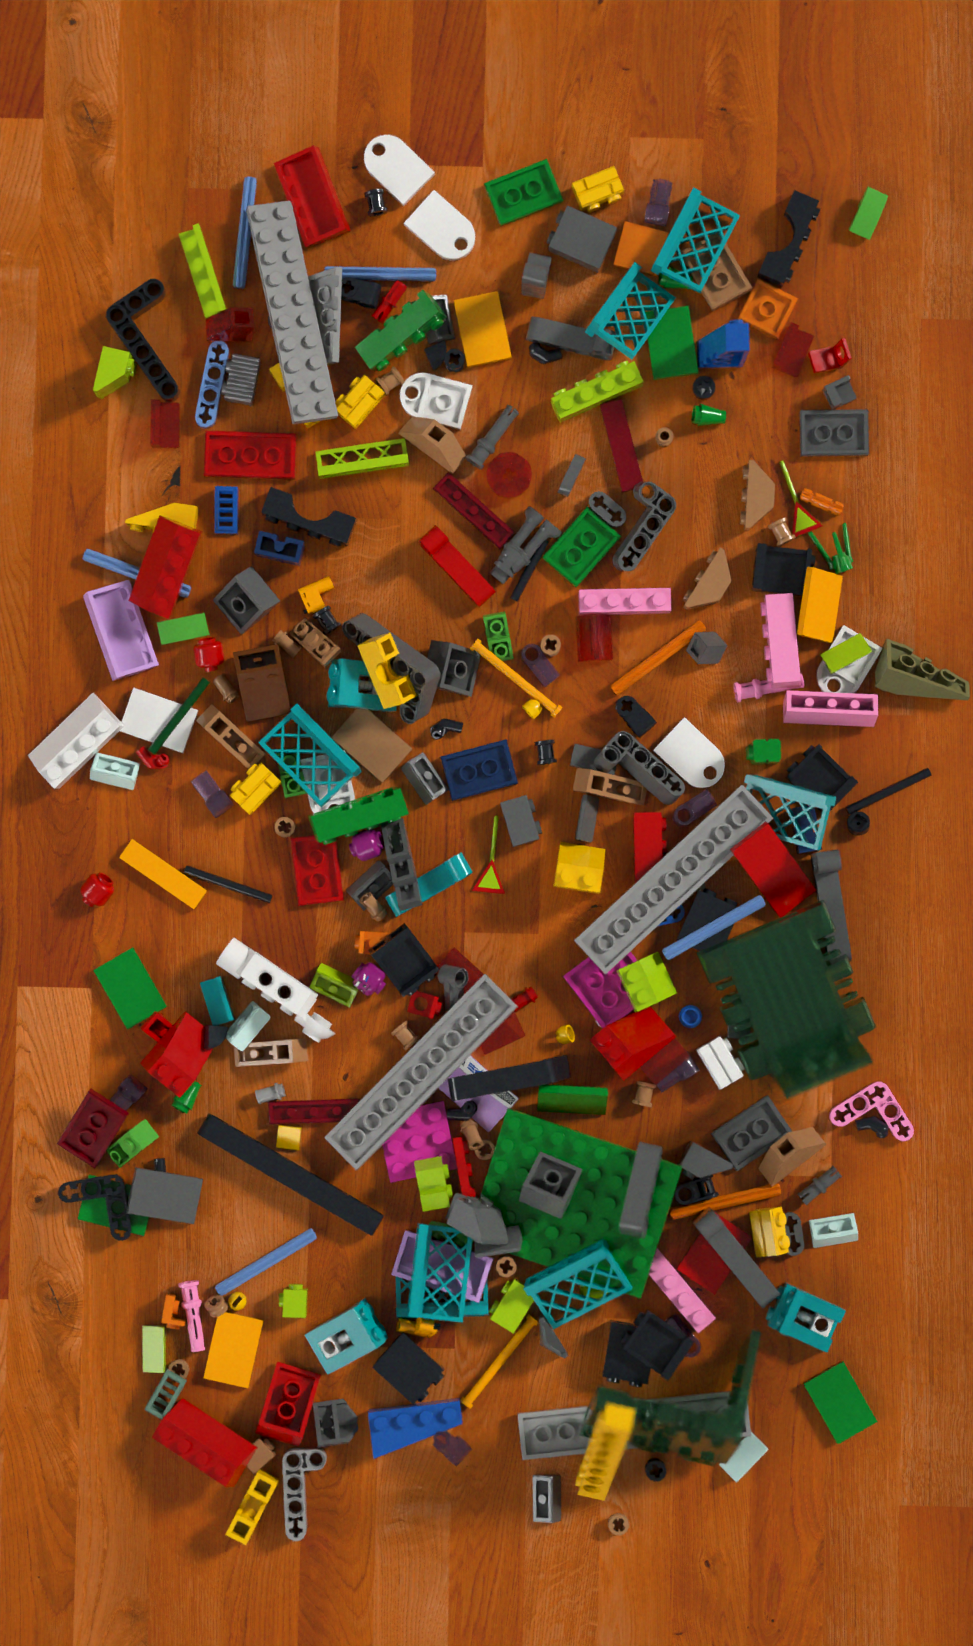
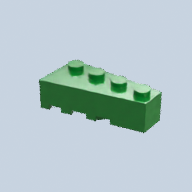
M421 290L417 294L419 297L417 301L407 302L402 307L400 315L391 316L385 321V328L383 330L380 328L374 330L355 347L372 371L378 370L380 372L389 366L391 359L395 356L397 358L401 357L408 351L407 347L413 343H420L426 338L425 334L431 329L433 331L437 330L444 324L443 320L447 316L432 295L425 290Z
M393 786L310 814L308 817L316 841H323L325 845L337 841L336 837L345 835V837H350L358 834L357 830L364 828L370 830L379 827L380 823L397 821L409 813L401 788Z

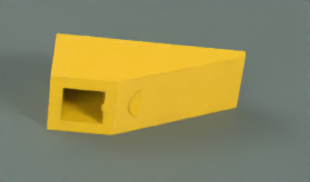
M172 503L128 518L125 523L127 526H131L130 530L144 532V528L152 529L154 532L159 515L196 529L199 509L193 505Z

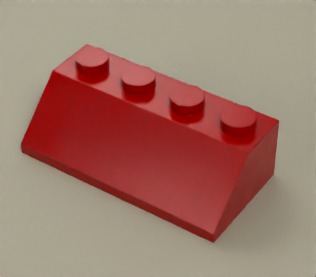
M159 515L128 601L149 612L169 619L173 614L203 531Z
M184 1398L163 1417L152 1435V1438L225 1487H234L258 1448Z

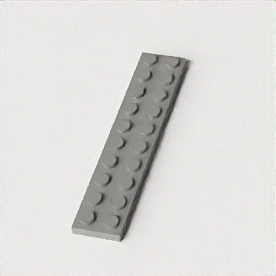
M291 201L247 206L246 212L292 424L335 419L338 417L292 203Z
M741 785L574 941L601 971L606 974L733 856V853L730 851L733 846L765 821L769 823L773 817Z
M484 974L324 1138L355 1170H358L518 1006Z
M746 1389L608 1403L635 1410L631 1432L624 1449L751 1436ZM606 1404L518 1413L522 1460L585 1454L593 1429L595 1428L596 1420H598L599 1412L605 1410Z

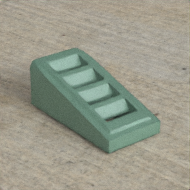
M167 1369L144 1410L162 1420L172 1409L187 1380ZM169 1377L180 1383L179 1386L176 1387L167 1382V1378ZM163 1385L175 1391L174 1395L162 1389ZM161 1393L171 1399L170 1402L158 1397V1394ZM157 1401L161 1403L162 1405L166 1406V1409L163 1410L162 1408L156 1406L154 1402Z

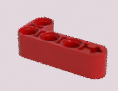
M436 525L418 540L419 545L479 608L496 593L494 588L449 542L448 537Z

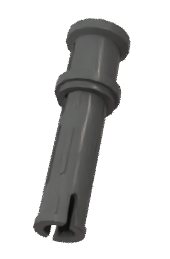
M507 405L486 436L478 439L477 446L470 455L465 457L466 460L478 469H482L487 457L495 452L494 446L519 412L515 408L512 411V406Z

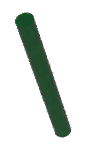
M203 677L148 748L154 755L210 684L207 679Z

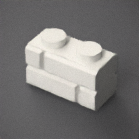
M718 1036L696 1049L717 1087L721 1090L743 1077L744 1075L741 1071L745 1068L739 1058L734 1059L730 1051L733 1048L728 1039L722 1040L721 1036Z

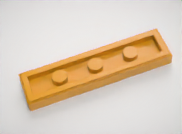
M133 839L119 857L194 910L207 892L206 889Z

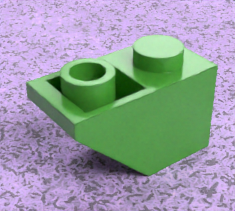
M144 1119L111 1145L107 1152L111 1159L121 1168L159 1138V1136L148 1121Z

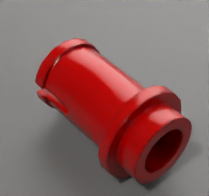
M532 986L529 988L525 987L523 992L511 999L518 1006L514 1010L515 1013L529 1003H535V1000L539 998Z

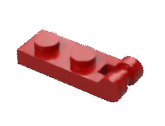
M462 1136L453 1137L462 1195L475 1198L476 1191L469 1183V1177L473 1176L471 1163H466L465 1154H469L467 1140L462 1141Z

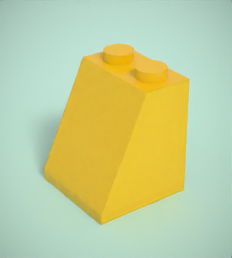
M560 842L553 887L599 894L604 870L605 849Z

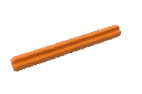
M697 621L611 685L612 691L616 695L625 691L689 644L695 632H705V625L701 621Z
M778 1183L773 1187L765 1185L688 1205L674 1206L669 1209V1213L673 1220L701 1214L708 1207L714 1211L781 1195V1188Z

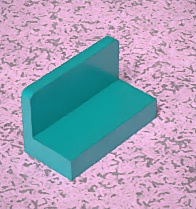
M219 976L200 982L212 1025L217 1026L235 1020L223 977Z

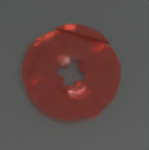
M504 452L497 455L487 469L489 487L497 496L504 498H515L527 491L532 480V470L529 462L514 452ZM507 469H510L512 473H516V476L512 479L513 481L503 478Z

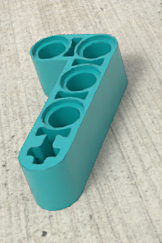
M462 852L417 878L422 902L473 873ZM396 891L385 897L396 917L410 910L400 911Z

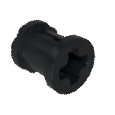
M373 189L364 193L369 206L368 216L376 217L388 213V208L384 205L383 189Z
M451 349L445 354V367L448 371L457 373L464 368L465 359L460 350ZM451 357H454V358L456 359V358L459 357V359H458L459 364H458V365H456L455 363L450 364V362H451V359H450V358H451Z
M330 606L324 607L312 616L320 623L324 630V635L333 632L341 626V623L337 622L330 612Z
M554 740L534 742L538 750L539 760L537 765L557 763L553 751Z
M652 1458L645 1465V1472L650 1480L658 1482L665 1477L666 1467L663 1461L658 1458ZM657 1464L658 1468H662L658 1470L659 1474L654 1475L652 1471L649 1472V1470L653 1469L652 1465Z

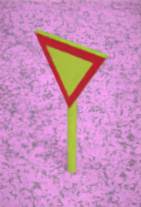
M780 461V466L795 503L792 535L798 537L823 527L819 521L799 504L785 463Z
M497 815L494 817L490 862L472 891L505 894L494 865L499 820Z

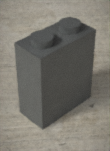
M567 205L565 211L561 210L556 219V223L559 224L556 232L551 231L546 243L550 244L549 252L598 273L616 234L617 227Z

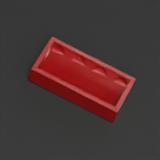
M315 145L310 146L274 163L286 198L292 203L296 224L306 248L351 231L319 147Z

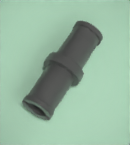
M832 1165L820 1177L812 1179L813 1182L798 1193V1196L808 1205L819 1194L826 1193V1189L842 1176L839 1172H836L837 1169Z

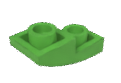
M867 186L849 231L870 240L888 195Z
M505 611L483 615L489 651L502 661L514 659Z
M205 613L157 622L161 645L209 635Z
M297 747L288 748V749L297 750ZM276 753V755L281 759V753ZM284 753V763L286 765H296L297 753ZM278 764L285 798L306 794L302 787ZM300 769L299 778L305 781L303 770Z
M431 1221V1222L428 1224V1225L452 1227V1226H450V1225H448V1224H444V1223H440V1222H433V1221ZM432 1230V1236L438 1241L441 1238L444 1241L447 1239L442 1231ZM446 1232V1233H447L448 1236H449L450 1234L452 1235L454 1232ZM458 1233L453 1237L452 1241L462 1248L467 1244L468 1236Z

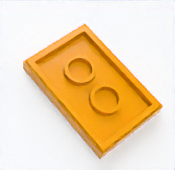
M498 291L454 300L467 368L512 359Z
M807 567L797 635L826 643H833L843 579L842 575L814 567Z
M225 1312L218 1316L204 1379L249 1388L264 1320Z

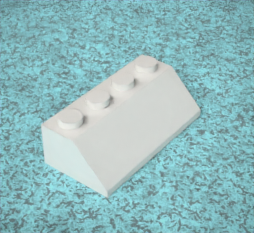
M92 693L28 757L54 789H58L125 725Z

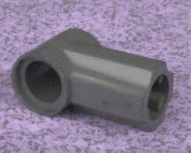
M448 964L443 965L438 972V980L441 984H444L445 1011H449L464 996V987L469 977L466 969Z

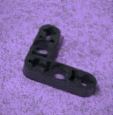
M111 1174L69 1181L59 1187L58 1196L66 1203L105 1197L112 1236L118 1241L126 1240L131 1236V1217L126 1212L128 1206L124 1179L120 1175ZM112 1178H115L116 1182H120L117 1191H113V1188L110 1187L105 1188L106 1193L102 1194L100 1180L104 1179V1184L112 1182ZM88 1182L97 1184L98 1191L96 1194L89 1195L86 1192L85 1186ZM81 1183L83 1197H79L80 1192L72 1194L71 1199H68L67 1195H63V1191L67 1188L66 1186H70V1189H78L77 1184ZM114 1201H121L124 1204V1211L121 1214H116L112 1211L111 1206ZM126 1215L127 1220H122V1226L127 1227L128 1231L124 1233V1236H121L120 1233L115 1231V1229L119 1228V1222H113V1218H120Z

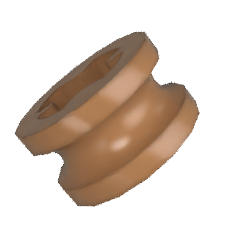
M281 817L276 821L275 831L279 836L287 838L294 834L296 826L292 819ZM282 821L286 824L291 823L292 827L289 828V833L279 831Z
M482 1139L483 1146L485 1143H488L490 1145L489 1149L492 1148L490 1154L486 1153L485 1156H482L480 1154L481 1150L478 1151L477 1149L475 1154L482 1160H488L493 1156L495 1145L488 1139Z
M217 1294L205 1302V1308L211 1317H218L226 1312L228 1304L224 1301L222 1295Z
M183 1359L174 1360L168 1369L176 1373L173 1370V1366L177 1367L178 1364H181L185 1373L184 1375L181 1373L180 1376L185 1379L190 1370L188 1363Z
M616 1513L609 1518L608 1527L613 1534L623 1535L629 1528V1522L625 1515ZM619 1518L623 1519L622 1524L624 1528L615 1530L613 1521L615 1519L619 1521Z

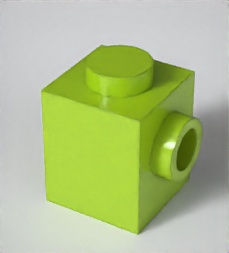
M289 1284V1288H284V1293H279V1307H283V1317H307L308 1288H303V1284Z

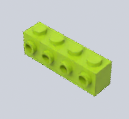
M628 360L621 362L611 372L607 370L601 371L595 375L596 378L587 382V379L575 383V388L568 391L566 388H563L553 393L554 397L551 398V405L559 422L566 421L600 404L642 387L644 381L635 362L629 363Z

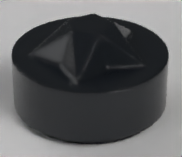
M708 376L698 377L692 387L694 395L702 400L709 399L715 392V382Z
M854 812L847 819V828L853 835H864L870 828V819L863 812Z

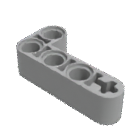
M321 1447L290 1448L283 1456L285 1531L287 1537L292 1541L303 1539L307 1532L305 1471L320 1470L324 1467L327 1461V1454ZM319 1453L323 1461L320 1464H314L310 1460V1455ZM296 1454L300 1462L297 1465H291L287 1461V1456ZM296 1477L300 1480L301 1485L298 1488H292L288 1484V1480ZM294 1500L299 1501L302 1508L299 1511H293L290 1509L289 1503ZM299 1517L298 1528H302L299 1534H295V1531L291 1530L295 1523L294 1518Z

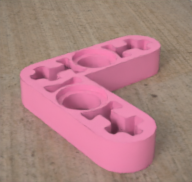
M879 1081L871 1083L839 1103L829 1113V1119L834 1125L845 1126L876 1107L896 1139L907 1141L914 1133L912 1124L888 1086ZM875 1086L883 1087V1096L881 1098L879 1096L871 1098L874 1103L870 1105V1101L864 1095V1092L867 1091L868 1095H871L875 1092ZM858 1097L863 1098L866 1103L864 1109L860 1111L855 1110L853 1107V1101ZM848 1103L850 1110L855 1115L851 1117V1114L847 1113L843 1116V1122L840 1120L835 1121V1112L837 1110L840 1112L847 1110L844 1105ZM887 1105H894L897 1109V1114L892 1118H888L884 1113ZM900 1116L903 1117V1120L899 1121L903 1127L908 1126L909 1128L906 1131L907 1136L905 1137L902 1134H897L900 1129L896 1123L893 1126L890 1124V1122L898 1120Z

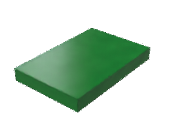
M547 159L484 183L500 227L564 201Z
M689 306L669 308L647 338L653 380L699 373ZM654 311L645 312L647 319H656Z
M586 507L542 558L577 588L621 538V535L589 507Z
M134 947L93 970L127 1030L149 1018L155 1011L159 1012L168 1007Z
M539 1085L537 1112L606 1115L608 1088Z
M89 1174L88 1178L99 1177V1176H95V1175ZM104 1179L100 1180L102 1194L106 1193L105 1188L112 1187L113 1191H117V1187L120 1186V1182L115 1180L108 1184H104ZM88 1182L85 1190L89 1195H94L98 1191V1186L94 1182ZM125 1183L127 1198L129 1201L132 1185ZM105 1197L83 1200L78 1219L110 1227ZM114 1201L111 1206L112 1211L116 1214H121L124 1211V1204L121 1201ZM130 1214L132 1233L145 1236L149 1217ZM126 1215L120 1218H113V1222H119L118 1230L128 1231L127 1227L122 1226V1220H127Z
M844 1361L803 1383L837 1444L878 1422Z

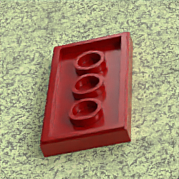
M205 431L204 477L295 480L296 433Z
M766 821L730 849L780 918L816 891Z

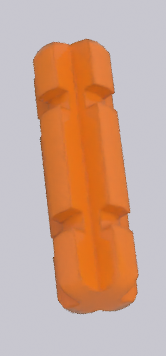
M807 488L803 489L800 500L806 503L811 502V505L825 511L830 510L832 514L837 516L841 514L844 508L842 503L838 501L833 502V499L819 493L814 494L812 493L813 491Z

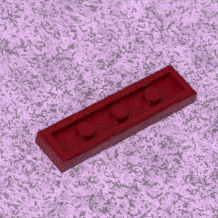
M619 399L600 404V409L621 491L624 493L632 491L637 483L643 482L623 401Z
M449 472L434 486L433 490L499 550L515 534L508 525Z
M360 1098L268 1101L269 1125L340 1122L360 1102Z

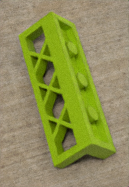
M198 223L192 225V230L180 233L179 237L206 321L228 315Z
M405 438L315 451L319 479L409 466ZM402 445L403 454L390 456L387 453L391 446ZM386 446H387V448H386L385 450H382L381 448H379V447H386ZM373 448L382 453L379 458L367 459L365 457L368 450ZM347 452H354L360 456L354 462L346 463L342 460ZM331 455L337 461L334 465L322 466L321 456Z

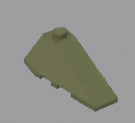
M889 639L885 640L875 671L876 688L897 695L969 700L970 688L968 681L947 669H938L931 664L932 660L927 657L924 660L912 653L914 651L912 648Z

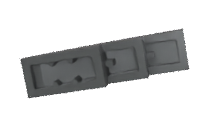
M401 818L394 822L382 823L381 828L386 857L390 865L398 907L400 911L421 906L423 904L404 820Z

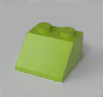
M103 346L93 387V392L97 398L103 399L127 384L131 376H135L137 363H134L135 360L130 352Z
M659 952L616 970L635 1012L677 994Z

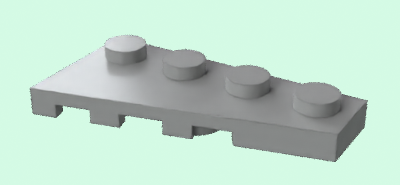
M334 267L308 276L327 366L339 362L342 267Z

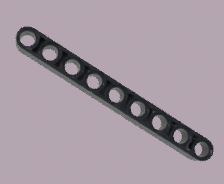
M208 1113L197 1134L371 1236L374 1235L384 1217L383 1214L210 1113Z

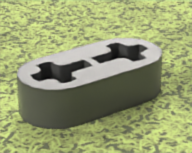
M575 454L558 493L566 497L569 496L586 458Z
M598 491L590 496L589 508L609 526L618 528L625 523L626 512L608 495ZM595 497L597 499L600 497L604 498L603 504L607 507L606 510L601 506L594 507L595 501L593 499ZM609 509L615 514L617 512L621 513L620 522L617 520L615 522L611 521L612 515L608 513Z
M786 1212L784 1213L786 1221L788 1216L796 1220V1223L793 1224V1232H790L788 1225H785L786 1235L789 1237L790 1243L791 1235H794L795 1242L800 1243V1246H797L794 1252L791 1248H788L789 1252L787 1254L796 1256L804 1249L801 1220L797 1214Z

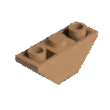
M412 416L399 431L402 437L452 474L466 459V455L454 434L435 419Z
M749 460L747 466H743V479L746 480V488H742L741 502H745V511L740 513V524L744 525V531H749L774 507L775 483L754 460Z
M721 547L718 552L712 551L706 561L710 564L707 570L703 571L701 569L694 580L698 583L694 590L689 589L682 599L686 602L683 607L686 610L718 603L732 580L725 551Z
M306 618L298 623L289 633L325 668L341 652L335 643Z
M813 1127L788 1132L770 1146L759 1167V1171L773 1187L822 1149L826 1143Z

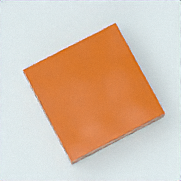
M625 221L613 266L629 270L635 262L642 267L639 272L657 277V274L651 272V269L669 232Z
M757 279L737 320H743V323H749L750 327L778 340L798 298Z

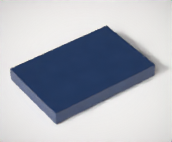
M507 739L441 756L452 801L518 784Z

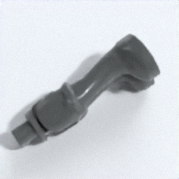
M528 506L524 512L526 516L524 524L510 542L504 544L503 551L498 560L494 562L496 566L490 572L502 584L509 577L513 578V574L517 573L524 566L529 565L530 558L546 539L557 538L562 533L546 519L533 538L522 549L520 546L525 539L544 520V517L531 506Z

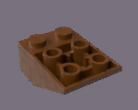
M279 645L233 652L246 721L289 714L291 707Z

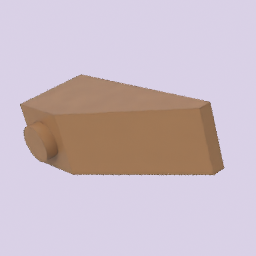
M212 704L196 720L248 769L255 763L257 764L265 755L258 746Z
M577 768L573 791L644 806L647 789L636 780Z
M306 1038L249 1043L244 1051H240L234 1046L235 1067L308 1061Z

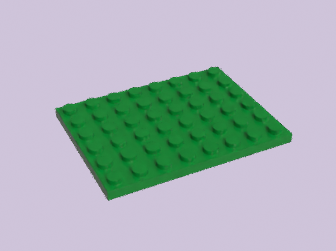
M508 1108L480 1198L486 1197L494 1202L493 1205L501 1209L505 1227L516 1225L520 1227L523 1239L521 1250L510 1252L509 1254L550 1267L605 1239L609 1245L608 1250L632 1285V1290L626 1292V1294L641 1298L683 1166L661 1159L648 1213L649 1222L645 1238L621 1234L620 1220L637 1151ZM540 1151L582 1169L562 1219L519 1201L522 1186ZM605 1258L597 1263L596 1268L610 1272L611 1265ZM585 1270L577 1274V1277L590 1281L592 1272ZM595 1273L593 1282L606 1286L608 1277ZM610 1278L608 1287L619 1289L624 1286L621 1280Z

